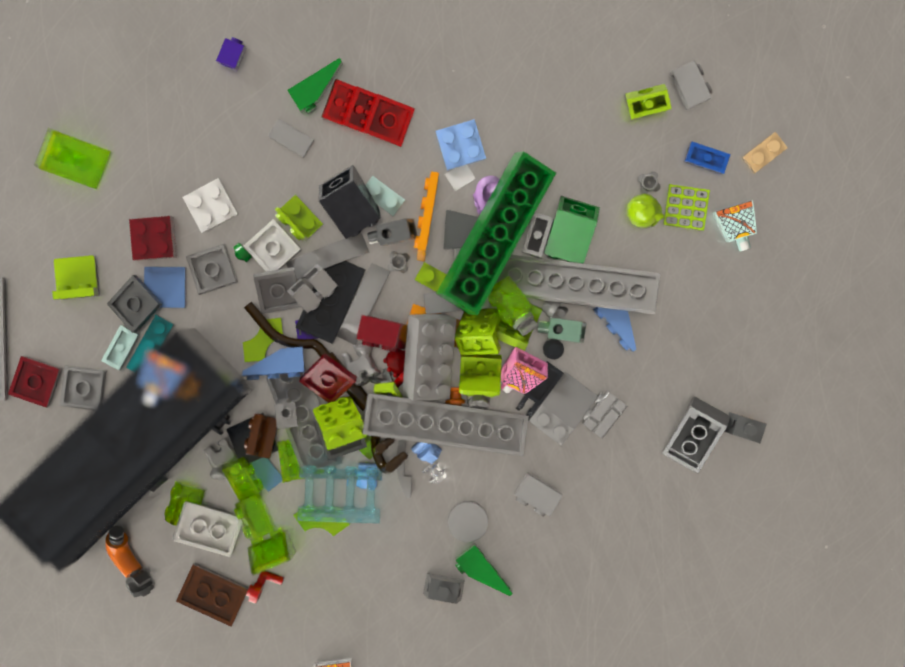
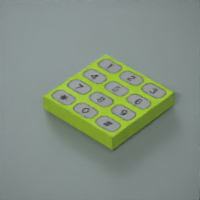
M669 184L663 225L704 231L710 190Z

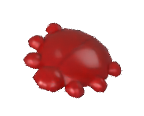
M399 349V352H388L386 358L383 359V362L387 363L388 366L387 372L392 371L393 377L397 378L404 371L405 350Z

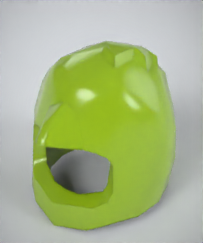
M650 194L634 196L627 204V216L631 223L637 227H654L661 219L665 218L660 203Z

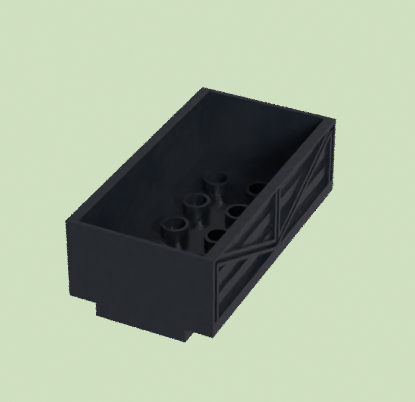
M195 328L175 329L154 350L190 368V371L172 397L166 398L160 395L155 406L143 401L148 391L147 388L139 385L144 360L0 501V522L44 567L51 564L60 573L76 563L252 390L244 382L245 379Z

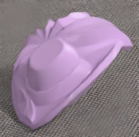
M486 176L477 184L473 197L479 215L500 180L496 176Z

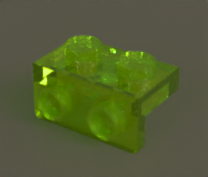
M510 276L496 283L488 296L491 306L499 310L501 319L505 323L508 322L511 327L515 325L517 319L533 310L531 303Z
M245 457L222 466V471L239 501L254 495L258 499L262 498L263 483L260 478L256 479L254 475L255 469L251 462L248 463Z
M175 482L170 491L171 499L169 506L165 509V521L177 526L184 502L189 501L201 505L205 490Z
M258 494L235 503L236 508L234 512L238 520L241 519L244 525L242 530L247 539L255 541L274 531Z

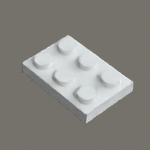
M185 501L172 540L231 557L244 518Z

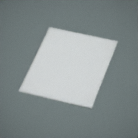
M468 165L454 168L444 174L455 191L476 179Z

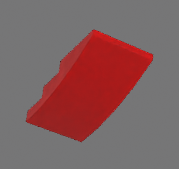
M335 79L321 118L401 147L415 108Z

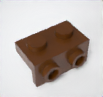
M255 413L249 422V429L251 431L250 436L246 438L244 443L245 454L270 459L277 432L276 418Z

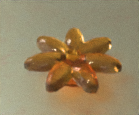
M189 374L186 380L185 378L183 379L174 396L178 397L183 394L184 401L187 402L189 394L195 397L198 396V393L193 388L198 387L200 383L192 382L193 374Z

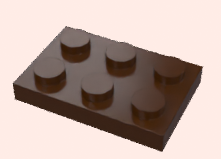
M193 564L176 602L232 627L246 597L248 588Z

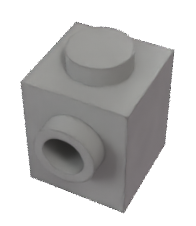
M290 399L278 400V404H274L277 430L298 427L295 402H291Z

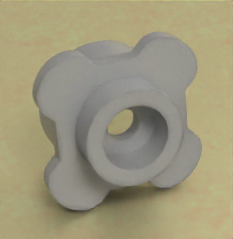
M652 171L647 175L641 174L638 177V181L641 182L642 193L647 194L652 190H660L661 185L658 183V174Z
M396 251L391 252L388 269L390 271L399 270L405 273L408 270L407 261L409 260V255L407 253L398 254Z

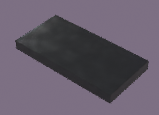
M347 261L324 269L338 286L332 295L321 299L320 305L315 310L307 313L303 309L295 328L331 344L334 343L366 269ZM313 287L312 291L315 294L317 290Z

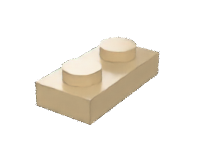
M774 132L742 158L750 169L756 173L788 147L778 134Z

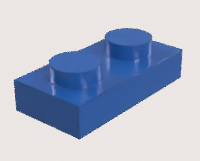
M691 142L685 162L724 174L731 154Z

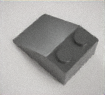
M694 397L662 454L699 473L727 428L730 416Z

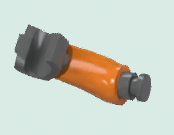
M113 526L105 538L106 551L115 566L128 578L125 582L131 595L134 598L138 596L144 597L154 588L151 577L144 569L141 570L142 566L132 553L128 544V537L124 533L121 526Z

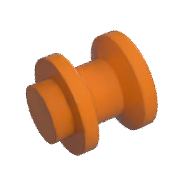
M451 387L450 399L445 400V404L457 406L465 404L466 400L461 398L459 387Z

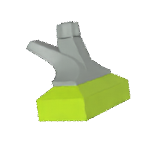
M387 368L383 369V379L373 378V376L369 377L370 382L375 384V394L403 398L393 382L392 371L387 372Z

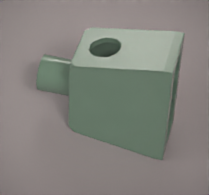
M551 318L550 322L539 320L538 333L548 334V338L584 343L587 323ZM558 326L563 327L562 333L557 332Z

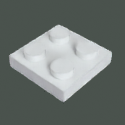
M219 178L182 197L202 234L238 215Z
M274 219L243 246L266 272L279 270L301 250Z

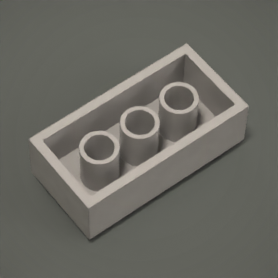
M446 314L408 315L403 396L412 401L450 399L456 328L455 318Z

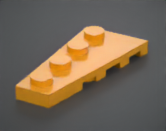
M431 171L430 178L426 177L424 190H428L427 197H422L421 209H424L423 217L419 216L417 228L421 229L420 236L415 237L414 248H418V261L425 262L426 246L429 240L433 206L439 179L438 172Z

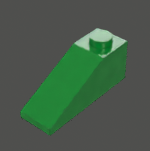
M340 58L287 90L301 113L304 111L309 113L317 108L316 104L320 102L343 65Z
M475 543L456 557L457 564L455 566L461 574L466 573L468 577L508 596L513 594L510 587Z

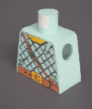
M753 201L713 213L726 242L736 240L739 252L751 248L748 236L757 234Z

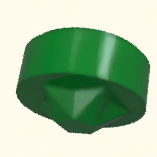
M237 243L233 247L238 260L248 262L252 258L251 254L241 243Z

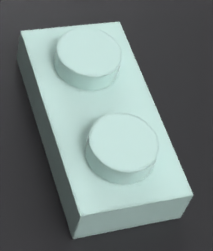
M374 176L366 184L375 203L394 217L405 202V199Z
M120 325L101 361L120 371L139 334L132 333L127 327Z

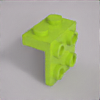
M461 355L459 393L466 396L485 395L487 397H494L500 395L502 355Z
M350 396L339 398L335 402L322 404L313 409V414L322 431L328 451L367 437L362 434L363 421Z

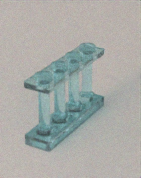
M313 465L300 467L299 478H305L304 505L298 506L297 521L380 523V509L374 507L375 480H382V471L375 467H368L366 470L357 469L352 466L345 467V469H337L335 466L316 468ZM314 478L326 479L325 505L323 507H315L313 505ZM334 479H347L346 505L343 508L333 505ZM355 480H367L366 506L364 508H356L354 506Z

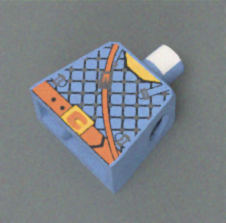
M148 350L139 381L140 386L148 389L143 401L155 406L160 395L166 398L172 397L190 371V368L156 351Z

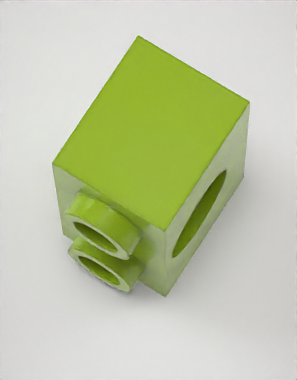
M665 84L625 93L631 119L672 109Z

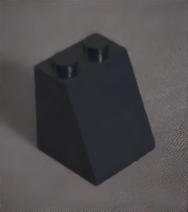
M354 165L319 185V202L345 239L357 236L361 233L362 229L367 226H374L379 221L380 210Z

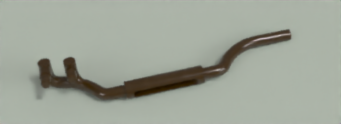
M252 302L244 307L264 333L276 343L291 348L303 347V349H313L320 357L327 354L344 367L334 353H329L318 340L296 339L285 336L272 327ZM354 383L346 392L357 406L364 411L367 393L361 386H356ZM371 436L373 459L378 469L384 474L392 473L408 458L407 453L404 451L387 463L382 453L394 443L395 439L386 438L381 441V437Z

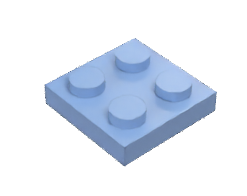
M475 119L436 131L447 171L486 159Z

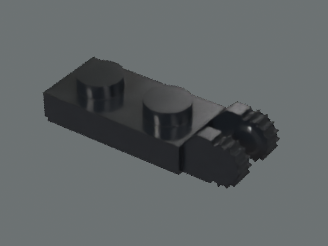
M548 361L546 362L548 363V378L529 392L524 393V397L515 408L520 411L528 398L535 403L526 414L529 418L564 374Z

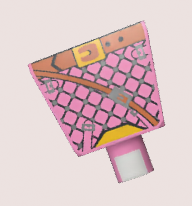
M515 347L502 366L501 389L505 393H510L513 389L523 394L529 392L548 378V363Z

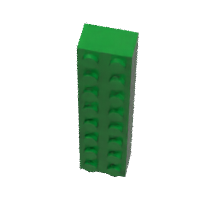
M524 151L514 153L436 293L437 295L469 315L479 314L554 179L555 171Z

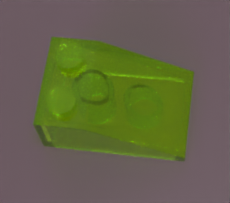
M48 127L34 166L96 189L110 151Z
M280 528L269 533L270 537L263 539L261 536L251 541V545L247 547L252 576L292 559L296 550L287 530L281 531Z

